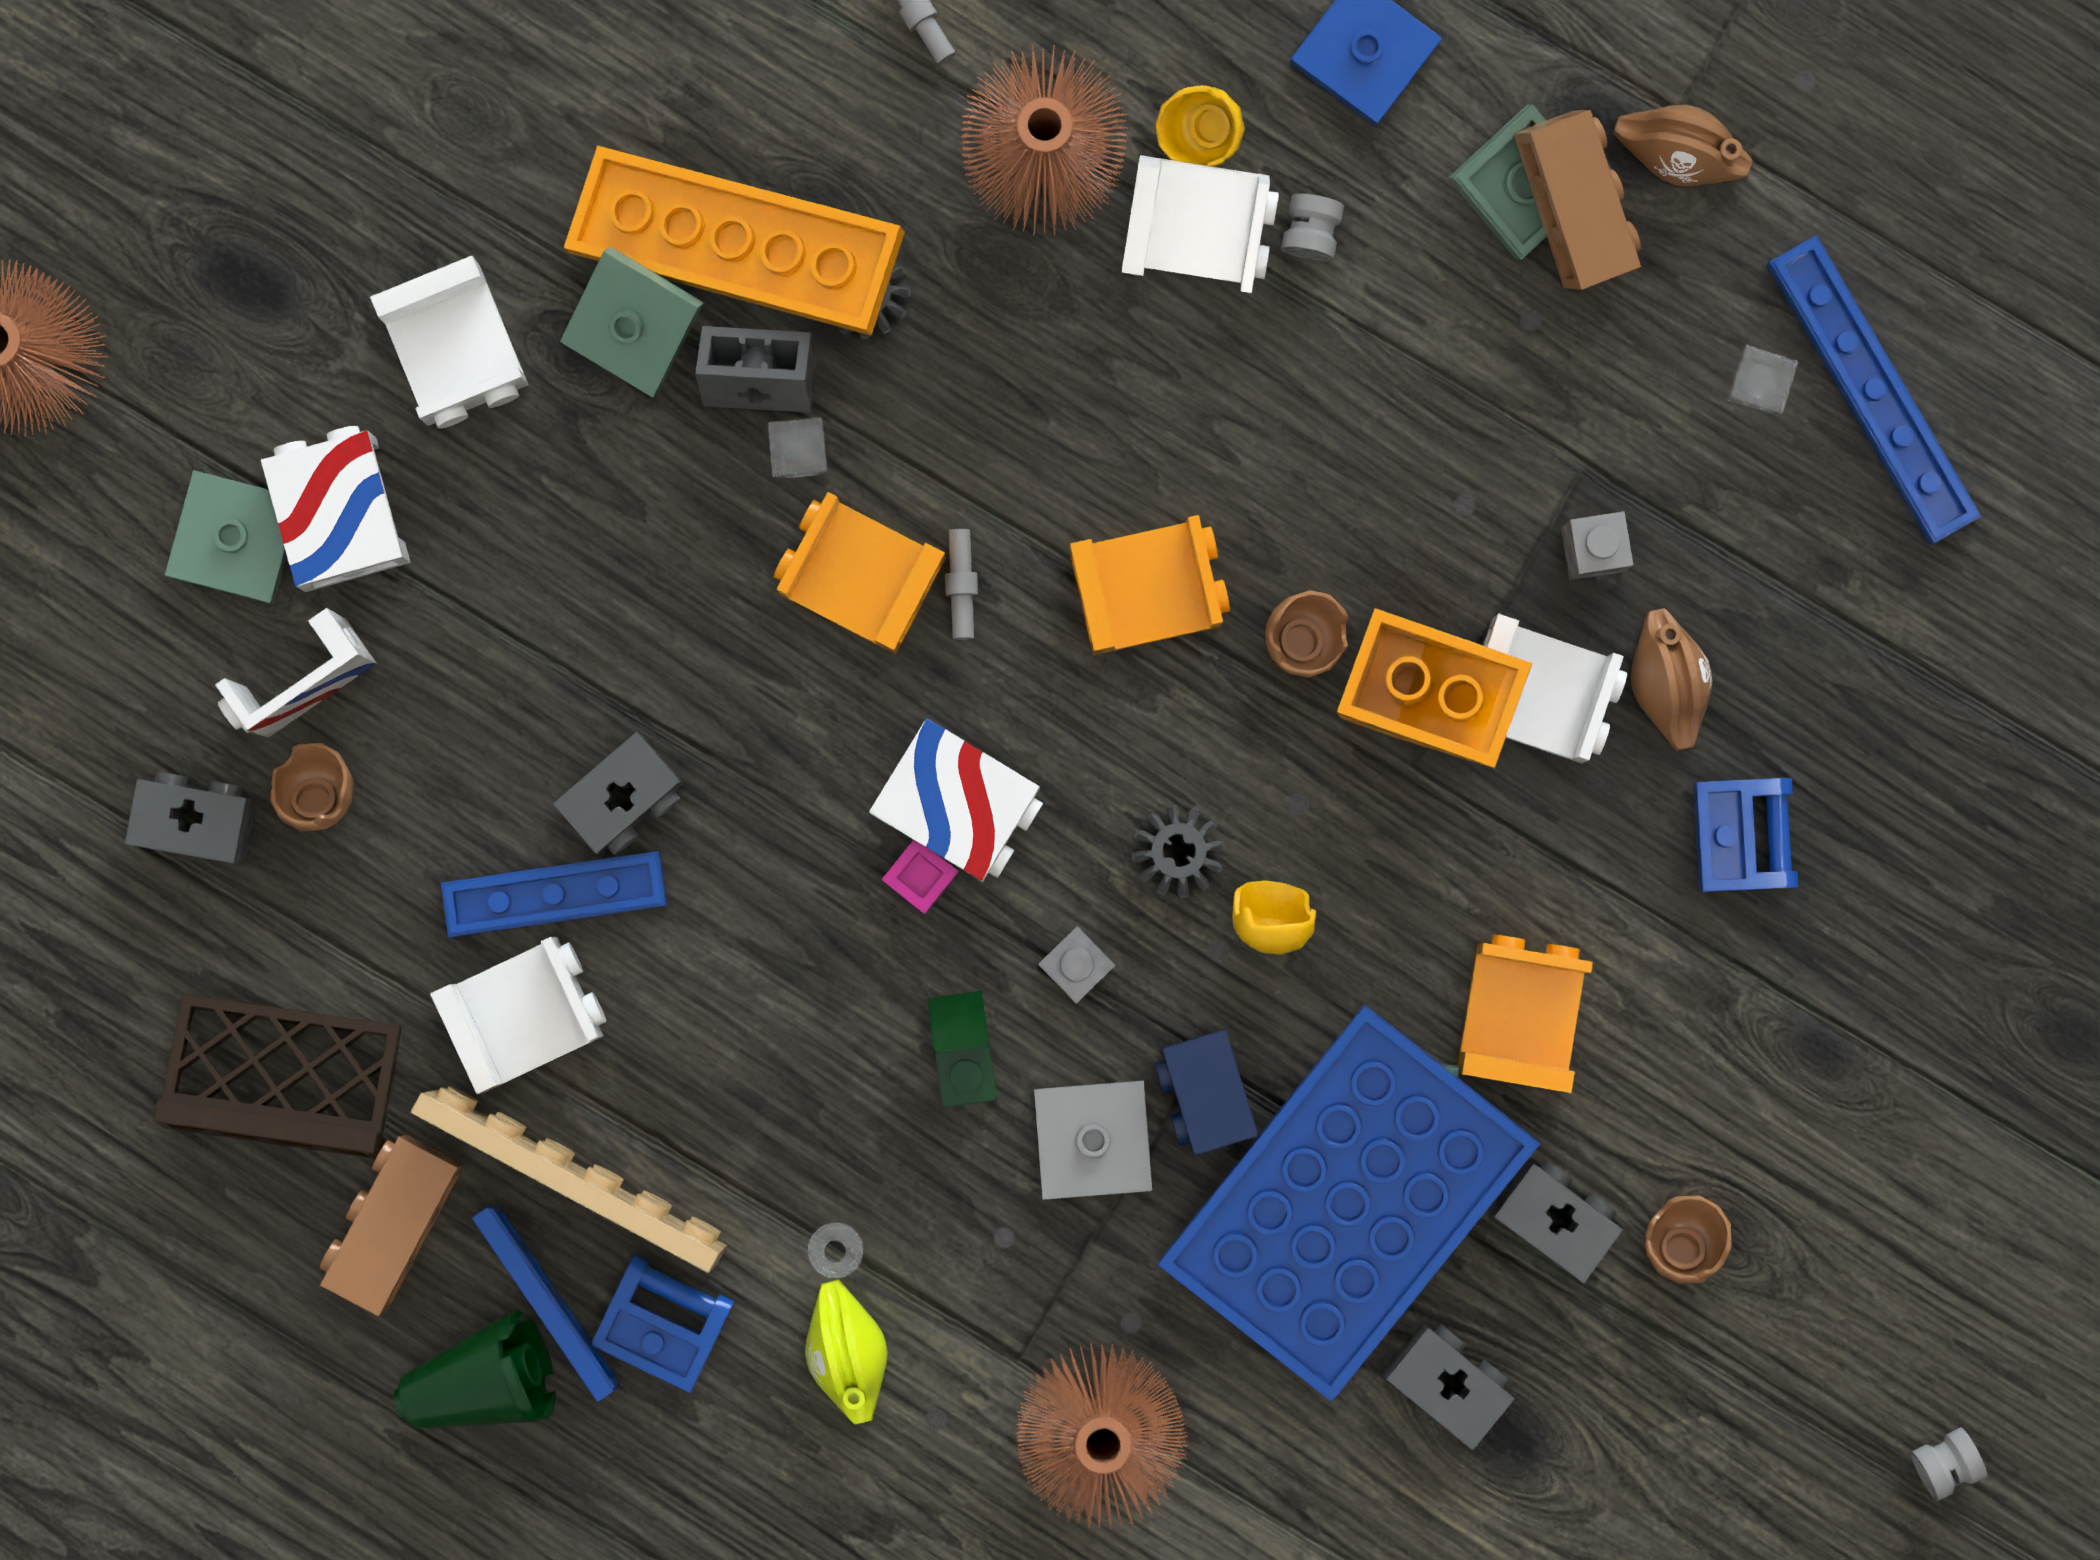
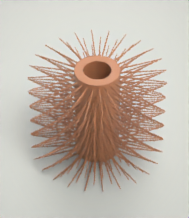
M1032 45V78H1030L1023 52L1022 70H1020L1015 59L1021 76L1012 59L1021 80L1020 83L1013 68L1019 85L1013 72L1009 71L1005 63L1004 65L1010 73L1011 79L1006 71L1005 73L1009 80L1002 72L1001 74L1008 85L998 75L1009 93L997 79L998 83L984 72L998 89L1000 87L1007 94L1008 98L1000 89L998 91L990 82L986 83L985 81L983 82L991 87L997 95L992 94V91L986 85V88L981 87L986 90L985 93L988 96L981 91L975 92L985 97V99L991 100L999 107L993 105L990 101L987 103L982 98L978 99L973 95L972 97L968 96L985 103L999 113L988 110L983 105L980 106L974 102H967L993 115L985 114L983 111L979 112L974 108H967L964 110L981 114L987 118H979L969 114L968 116H962L978 119L989 124H976L971 121L962 122L985 128L973 129L971 127H964L961 129V131H977L982 133L979 135L962 134V138L976 137L984 139L973 142L962 141V144H985L974 148L963 147L962 150L964 152L973 149L984 151L975 154H962V156H965L964 158H971L976 155H987L979 159L963 162L969 165L979 160L991 159L979 165L963 167L969 171L971 169L976 170L981 166L991 165L985 169L965 175L969 177L983 172L978 178L971 180L978 181L983 178L979 183L973 185L975 186L974 188L983 184L981 186L983 187L991 181L987 186L979 190L984 192L992 186L982 197L984 198L993 191L983 202L985 203L994 196L986 205L1003 190L992 204L994 205L1002 197L997 204L998 206L1004 198L1002 203L1004 207L997 217L1002 211L1005 212L1014 197L1005 213L1006 215L1014 202L1006 219L1015 207L1013 214L1015 213L1013 219L1015 218V223L1016 219L1018 221L1024 207L1023 231L1036 188L1033 236L1035 234L1041 184H1043L1044 233L1047 186L1055 235L1057 205L1065 230L1067 213L1072 222L1067 208L1074 220L1068 206L1069 203L1073 211L1068 197L1075 211L1077 209L1081 217L1082 215L1077 208L1079 206L1081 209L1078 202L1088 212L1078 197L1079 195L1089 207L1079 190L1089 202L1091 198L1081 189L1080 185L1087 193L1089 191L1103 204L1099 199L1104 200L1096 195L1090 187L1096 193L1100 192L1107 197L1102 193L1104 191L1101 189L1106 190V187L1098 182L1102 181L1107 186L1110 184L1115 187L1114 185L1116 184L1109 181L1116 178L1106 175L1094 167L1103 169L1107 173L1111 172L1114 175L1121 173L1104 168L1099 164L1109 165L1115 169H1121L1124 165L1110 164L1099 158L1112 159L1120 163L1124 162V159L1111 158L1103 154L1113 153L1118 156H1124L1125 152H1112L1106 148L1115 147L1125 150V146H1113L1105 143L1113 141L1127 142L1124 139L1112 140L1104 138L1113 135L1128 136L1122 132H1105L1113 129H1128L1126 126L1100 128L1112 123L1125 122L1126 120L1116 119L1109 123L1097 124L1108 118L1127 115L1124 113L1112 115L1113 113L1106 117H1099L1105 113L1125 108H1114L1113 106L1104 111L1105 109L1103 108H1107L1119 101L1110 102L1105 106L1102 104L1096 110L1087 113L1100 103H1107V100L1121 94L1116 96L1113 94L1105 100L1102 98L1094 104L1100 97L1110 92L1105 90L1095 99L1089 100L1084 105L1089 98L1098 91L1100 92L1103 88L1101 87L1099 90L1096 88L1103 82L1101 81L1097 84L1102 79L1101 77L1084 94L1090 84L1103 71L1086 87L1087 82L1083 86L1082 83L1088 75L1085 78L1083 76L1092 66L1091 64L1085 73L1081 74L1075 84L1082 69L1074 82L1073 80L1084 60L1072 78L1075 65L1073 64L1074 59L1072 56L1063 77L1065 50L1051 98L1055 45L1053 46L1047 97H1045L1044 48L1042 55L1041 97ZM1093 89H1095V90L1083 101V99L1086 97V95H1087L1089 92H1091ZM987 92L993 95L998 102H996ZM1002 97H1003L1011 106H1009L1008 104H1006V102L1002 99ZM1103 109V110H1102L1101 112H1099L1098 114L1092 115V114H1094L1095 112H1097V111ZM996 168V169L992 170L991 172H989V173H987V174H984V173L987 172L989 169ZM998 170H1001L1000 172H998L996 175L992 176L991 178L984 180V179L987 178L989 175H991L993 172H996V171H998ZM1089 170H1092V171H1095V172H1097V173H1100L1102 176H1104L1105 178H1107L1109 181H1106V180H1104V179H1101L1100 177L1096 176L1095 174H1093V173H1092L1091 171H1089ZM1089 176L1094 177L1098 182L1094 181ZM1077 177H1079V178L1086 184V186H1085L1084 184H1082V183L1077 179ZM1002 178H1004V179L1001 181V183H999L996 187H994ZM1090 181H1092L1101 191L1095 188ZM1004 183V185L997 192H995ZM1093 199L1092 201L1102 210V208Z
M9 259L6 282L4 281L2 260L0 289V424L4 414L5 433L11 416L12 435L15 414H17L19 434L21 406L26 437L27 409L31 421L32 435L34 429L32 424L34 421L31 416L33 411L30 402L40 432L39 425L41 424L36 414L37 409L34 405L33 397L41 413L45 433V426L47 427L40 403L45 409L50 424V418L52 421L53 419L44 402L53 412L56 419L57 417L52 407L61 419L62 417L58 409L64 415L56 400L70 417L63 407L64 405L55 394L63 402L64 400L52 388L84 414L70 400L68 395L71 398L77 397L79 402L84 401L64 384L86 392L89 395L91 393L54 371L53 368L92 385L95 384L54 365L105 378L72 362L104 366L98 365V362H92L91 359H85V357L109 356H81L79 354L102 353L66 352L96 351L71 349L105 345L67 347L96 343L99 341H86L105 337L80 339L99 334L100 332L90 335L73 336L92 331L88 329L95 326L71 333L74 330L85 328L81 326L94 322L95 318L80 326L61 332L68 327L81 324L77 322L87 319V316L92 313L77 321L72 320L80 316V313L86 311L89 306L68 318L81 305L79 304L71 311L63 314L80 297L79 295L73 302L62 308L76 290L62 301L70 285L56 297L63 283L53 291L58 279L49 285L51 276H48L42 284L45 272L41 274L36 283L38 269L36 268L30 278L31 265L24 278L25 263H23L17 283L18 260H16L12 276L10 277L11 259ZM66 338H73V339L61 341V340L66 339ZM65 342H76L71 344H60ZM68 402V404L77 412V410ZM7 403H8L7 416H6V405H7Z
M1091 1343L1095 1398H1093L1082 1348L1081 1353L1091 1398H1089L1072 1351L1070 1353L1082 1392L1060 1354L1063 1370L1068 1380L1053 1360L1051 1363L1055 1372L1054 1377L1043 1367L1050 1382L1048 1383L1043 1378H1041L1043 1380L1041 1382L1049 1388L1047 1389L1049 1392L1043 1387L1041 1388L1044 1391L1037 1387L1038 1391H1034L1041 1396L1037 1395L1038 1397L1030 1393L1027 1394L1036 1399L1027 1395L1024 1396L1037 1403L1030 1402L1049 1411L1038 1408L1030 1403H1027L1029 1405L1022 1404L1028 1408L1020 1406V1408L1026 1409L1029 1412L1021 1410L1022 1412H1017L1023 1415H1018L1019 1417H1024L1018 1420L1041 1425L1016 1424L1040 1427L1027 1428L1019 1426L1017 1428L1036 1431L1019 1430L1021 1432L1016 1434H1038L1030 1436L1017 1435V1438L1040 1437L1037 1439H1018L1019 1441L1017 1442L1036 1441L1018 1444V1447L1039 1444L1018 1448L1019 1450L1036 1448L1031 1451L1018 1453L1023 1455L1029 1452H1036L1019 1457L1022 1459L1041 1454L1031 1459L1020 1461L1024 1463L1029 1460L1038 1459L1022 1466L1027 1467L1043 1460L1032 1467L1024 1469L1027 1471L1043 1464L1035 1470L1023 1474L1028 1475L1031 1473L1033 1474L1030 1476L1032 1478L1048 1469L1027 1483L1034 1482L1039 1477L1050 1472L1038 1481V1484H1040L1036 1487L1038 1488L1055 1476L1049 1483L1038 1490L1040 1493L1047 1487L1040 1495L1041 1497L1047 1491L1046 1495L1042 1498L1044 1499L1063 1481L1050 1499L1058 1491L1054 1497L1055 1499L1058 1496L1054 1502L1055 1504L1059 1498L1060 1500L1068 1490L1059 1507L1063 1501L1065 1502L1061 1509L1066 1503L1068 1506L1070 1502L1066 1514L1068 1510L1070 1513L1073 1507L1069 1516L1070 1519L1074 1509L1075 1511L1077 1509L1078 1515L1076 1520L1078 1519V1524L1083 1507L1086 1506L1085 1512L1088 1520L1087 1524H1089L1088 1529L1090 1527L1095 1494V1510L1100 1528L1103 1477L1105 1506L1111 1530L1107 1474H1109L1120 1524L1122 1525L1111 1473H1113L1132 1523L1128 1502L1119 1477L1142 1518L1138 1499L1132 1488L1147 1508L1150 1506L1147 1499L1148 1496L1146 1495L1147 1492L1158 1501V1495L1155 1492L1159 1491L1165 1496L1156 1488L1158 1487L1156 1484L1163 1488L1161 1482L1170 1484L1162 1478L1167 1481L1169 1480L1154 1470L1164 1476L1167 1474L1173 1478L1176 1477L1165 1471L1174 1475L1177 1474L1164 1467L1175 1472L1178 1471L1155 1460L1176 1468L1175 1466L1182 1467L1173 1463L1182 1464L1172 1458L1187 1459L1178 1457V1454H1185L1176 1453L1178 1452L1176 1450H1184L1163 1446L1183 1447L1187 1445L1161 1442L1181 1444V1442L1186 1441L1164 1439L1180 1440L1178 1438L1188 1436H1165L1183 1435L1186 1432L1158 1433L1182 1431L1185 1428H1167L1183 1426L1185 1423L1163 1426L1182 1422L1183 1420L1167 1422L1172 1419H1179L1182 1415L1166 1418L1179 1414L1181 1411L1161 1416L1171 1411L1180 1410V1407L1165 1411L1178 1405L1177 1403L1157 1411L1177 1401L1174 1399L1167 1404L1161 1405L1165 1401L1176 1398V1396L1171 1395L1164 1401L1157 1403L1170 1395L1169 1393L1154 1401L1159 1396L1172 1390V1388H1168L1160 1395L1152 1398L1165 1388V1385L1162 1384L1164 1379L1160 1381L1156 1378L1154 1380L1160 1371L1151 1379L1149 1378L1137 1391L1150 1375L1149 1373L1145 1377L1151 1367L1143 1375L1148 1368L1147 1366L1135 1378L1142 1366L1141 1364L1138 1367L1142 1359L1138 1364L1135 1361L1133 1365L1132 1362L1130 1366L1134 1354L1132 1358L1130 1355L1126 1363V1355L1124 1356L1125 1352L1123 1353L1122 1350L1119 1362H1116L1117 1357L1112 1344L1106 1374V1358L1102 1345L1099 1389L1096 1360ZM1149 1382V1384L1144 1388V1390L1141 1391V1389ZM1158 1385L1153 1391L1147 1394L1153 1387ZM1161 1387L1157 1392H1155L1152 1396L1146 1399L1151 1393H1153L1155 1390ZM1028 1415L1038 1416L1044 1419L1034 1418ZM1026 1418L1036 1419V1420H1039V1421H1042V1422H1045V1423L1032 1421V1420H1029V1419H1026ZM1098 1429L1113 1431V1434L1104 1441L1097 1442L1088 1438L1092 1432ZM1159 1448H1165V1449L1172 1450V1451H1175V1452L1165 1451V1450H1162V1449H1159ZM1157 1451L1167 1452V1453L1174 1454V1455H1177V1456L1167 1455V1454L1160 1453V1452H1157ZM1053 1473L1047 1480L1042 1482L1047 1476ZM1061 1477H1063V1478L1059 1481V1483H1058L1056 1486H1054V1485L1057 1483V1481H1058Z

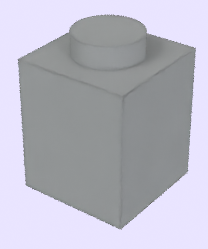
M1625 511L1571 519L1561 527L1570 581L1623 573L1634 566Z

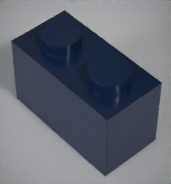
M1226 1029L1217 1030L1160 1048L1163 1060L1154 1062L1163 1094L1174 1091L1180 1112L1172 1114L1170 1117L1180 1147L1190 1144L1192 1153L1198 1155L1258 1136Z

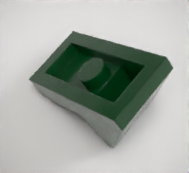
M982 991L928 998L933 1050L936 1057L943 1108L997 1100Z

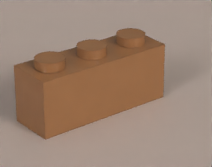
M1591 110L1571 111L1513 133L1563 287L1565 289L1583 290L1641 267L1637 252L1641 249L1640 239L1634 225L1630 221H1626L1620 203L1624 199L1623 186L1617 173L1613 169H1609L1603 150L1607 147L1606 133L1601 122L1592 116Z
M409 1135L399 1136L395 1144L389 1140L386 1141L372 1167V1170L379 1174L369 1193L361 1190L346 1215V1219L353 1222L344 1241L341 1242L335 1239L320 1264V1269L327 1272L320 1286L377 1316L387 1313L465 1165Z

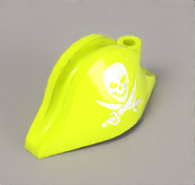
M839 1279L821 1283L805 1345V1357L809 1372L819 1387L854 1425L872 1421L887 1364L888 1352L884 1335L874 1319Z

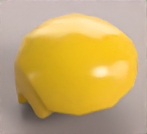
M1193 86L1177 91L1161 105L1155 123L1158 145L1170 160L1211 167L1222 165L1225 160L1230 159L1237 152L1245 131L1240 107L1225 91L1210 86Z
M1266 880L1247 882L1236 889L1232 913L1233 927L1239 938L1251 948L1265 954L1282 955L1301 949L1313 935L1316 910L1311 909L1310 912L1309 895L1305 890L1286 883Z

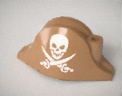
M1671 105L1617 117L1612 133L1651 173L1662 181L1677 186L1692 187L1746 179L1753 162L1752 158L1742 148L1740 142L1732 137L1727 128L1716 117L1694 106Z
M1665 608L1647 611L1631 667L1630 679L1634 697L1675 751L1694 748L1712 690L1713 679L1709 661L1699 645Z

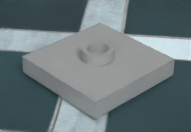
M1143 1080L1034 1089L1043 1200L1152 1191Z

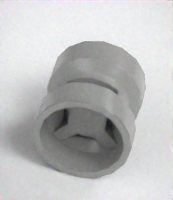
M1293 194L1288 211L1292 218L1291 228L1284 232L1281 251L1307 260L1332 261L1337 245L1336 240L1333 238L1334 227L1341 223L1344 205L1339 201L1323 196Z
M1962 1427L1946 1434L1943 1442L1934 1447L1926 1444L1910 1452L1919 1477L1936 1502L1953 1494L1955 1486L1963 1482L1974 1484L1988 1477L1984 1462L1976 1446Z

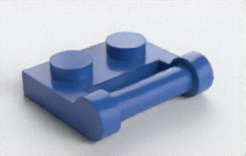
M1792 778L1693 783L1699 892L1797 888L1798 872L1792 871L1787 796L1793 795ZM1766 796L1770 872L1757 873L1752 797Z
M635 1254L604 1315L591 1346L691 1393L735 1301L719 1294L718 1298H714L650 1267V1260ZM638 1286L707 1318L701 1333L632 1301Z

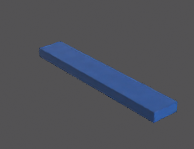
M1817 235L1770 261L1766 265L1929 545L1938 542L1980 518L1979 511Z

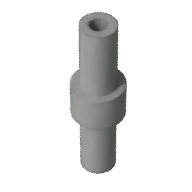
M897 0L902 7L899 11L900 16L911 32H918L937 64L941 65L952 59L956 52L936 22L935 18L938 13L930 0Z
M970 529L948 530L950 573L945 574V596L951 597L953 640L974 639L973 596L978 595L977 572H972Z

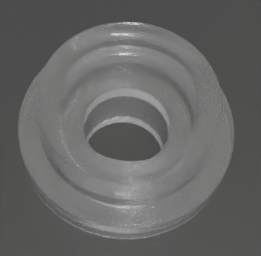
M829 1223L820 1227L812 1235L808 1245V1257L813 1268L821 1275L828 1278H843L850 1275L859 1266L863 1257V1243L859 1234L852 1227L843 1223ZM837 1240L844 1244L846 1255L842 1260L832 1261L826 1256L825 1246L828 1242Z

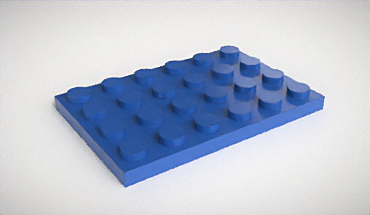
M1363 1004L1158 1260V1266L1332 1402L1540 1143L1368 1006Z

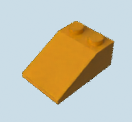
M1375 608L1337 713L1341 719L1495 769L1533 664Z

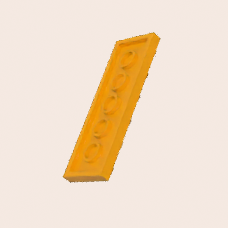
M597 146L564 249L570 254L599 262L603 251L611 246L668 281L872 336L905 231L900 225Z

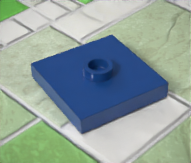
M1335 0L1292 56L1290 64L1374 127H1377L1440 44L1442 37L1392 0Z

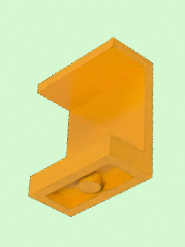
M827 492L822 504L813 500L808 507L799 526V529L806 532L797 551L795 552L788 548L781 558L774 573V578L780 580L777 591L781 596L896 655L946 560L945 552L927 543L923 546L845 506L839 502L837 496Z
M1199 515L1188 517L1186 523L1092 543V539L1070 543V556L1093 655L1218 628L1223 623L1221 613L1230 612L1224 580L1214 581L1209 560L1218 558L1214 534L1211 526L1201 527Z
M1493 934L1491 944L1479 943L1476 948L1457 1063L1459 1074L1571 1093L1575 1071L1569 1070L1584 974L1591 973L1593 962L1579 960L1580 949L1547 944L1545 954L1524 950L1525 939Z

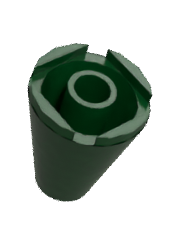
M520 1311L505 1314L402 1375L399 1380V1386L394 1391V1405L399 1417L403 1421L408 1420L416 1429L529 1423L542 1421L553 1414L556 1403V1391L546 1393L544 1377L552 1375L554 1372L545 1341L536 1324L531 1319L521 1322L519 1319L523 1312Z

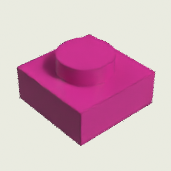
M913 840L882 880L922 913L926 914L959 871L941 856Z

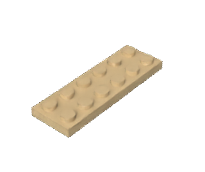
M448 1086L447 1089L440 1087L439 1090L422 1092L410 1112L707 1273L718 1264L727 1247L726 1244L717 1240L721 1231L696 1217H691L686 1223L668 1214L672 1205L667 1201L644 1190L641 1194L638 1193L637 1196L620 1188L624 1179L617 1174L594 1164L593 1168L588 1167L586 1170L572 1162L575 1155L572 1150L548 1138L544 1142L541 1140L538 1143L523 1136L527 1128L525 1125L500 1112H497L496 1115L489 1114V1116L482 1114L474 1109L478 1100L452 1086Z

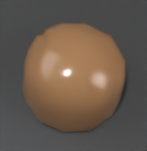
M1312 590L1285 598L1273 609L1266 625V646L1271 660L1275 661L1276 666L1285 673L1306 678L1331 670L1348 647L1346 638L1348 614L1346 610L1330 594Z
M323 743L299 744L292 748L291 756L283 765L274 768L271 780L270 802L283 823L301 832L327 829L338 823L350 809L354 792V780L339 752Z
M1677 1196L1668 1200L1651 1219L1645 1232L1646 1257L1659 1275L1677 1284L1701 1283L1712 1277L1723 1266L1732 1247L1731 1223L1719 1205L1702 1196Z

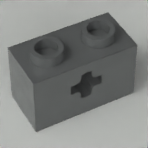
M702 326L695 375L703 406L811 413L818 366L811 332Z
M635 732L556 800L553 805L596 854L602 856L610 850L616 856L640 835L634 829L650 814L656 820L661 818L681 800L676 791L684 783L643 735ZM616 786L626 790L633 786L636 789L630 796L634 806L629 811L621 807L613 810L610 807L616 799L615 795L611 792Z
M158 771L155 772L154 782L137 779L125 839L126 845L245 865L257 801L241 797L242 786L210 781L208 791L187 788L189 777ZM194 809L197 812L204 813L202 824L193 823L190 826V823L181 821L183 810L190 811Z
M1547 1160L1543 1162L1540 1168L1534 1163L1526 1161L1488 1214L1576 1280L1585 1283L1623 1231L1622 1228L1611 1221L1617 1212L1591 1193L1588 1194L1585 1200L1574 1194L1567 1188L1572 1179ZM1567 1205L1568 1207L1564 1215L1571 1222L1566 1229L1556 1225L1550 1230L1549 1227L1552 1219L1546 1214L1551 1206L1562 1209Z
M1422 1323L1381 1375L1466 1446L1474 1450L1515 1399L1503 1389L1510 1380L1485 1359L1476 1367L1460 1353L1466 1347V1344L1442 1324L1433 1332ZM1459 1369L1462 1370L1458 1380L1464 1386L1458 1394L1451 1389L1446 1390L1443 1395L1440 1394L1444 1384L1438 1377L1445 1370L1449 1374L1454 1375Z

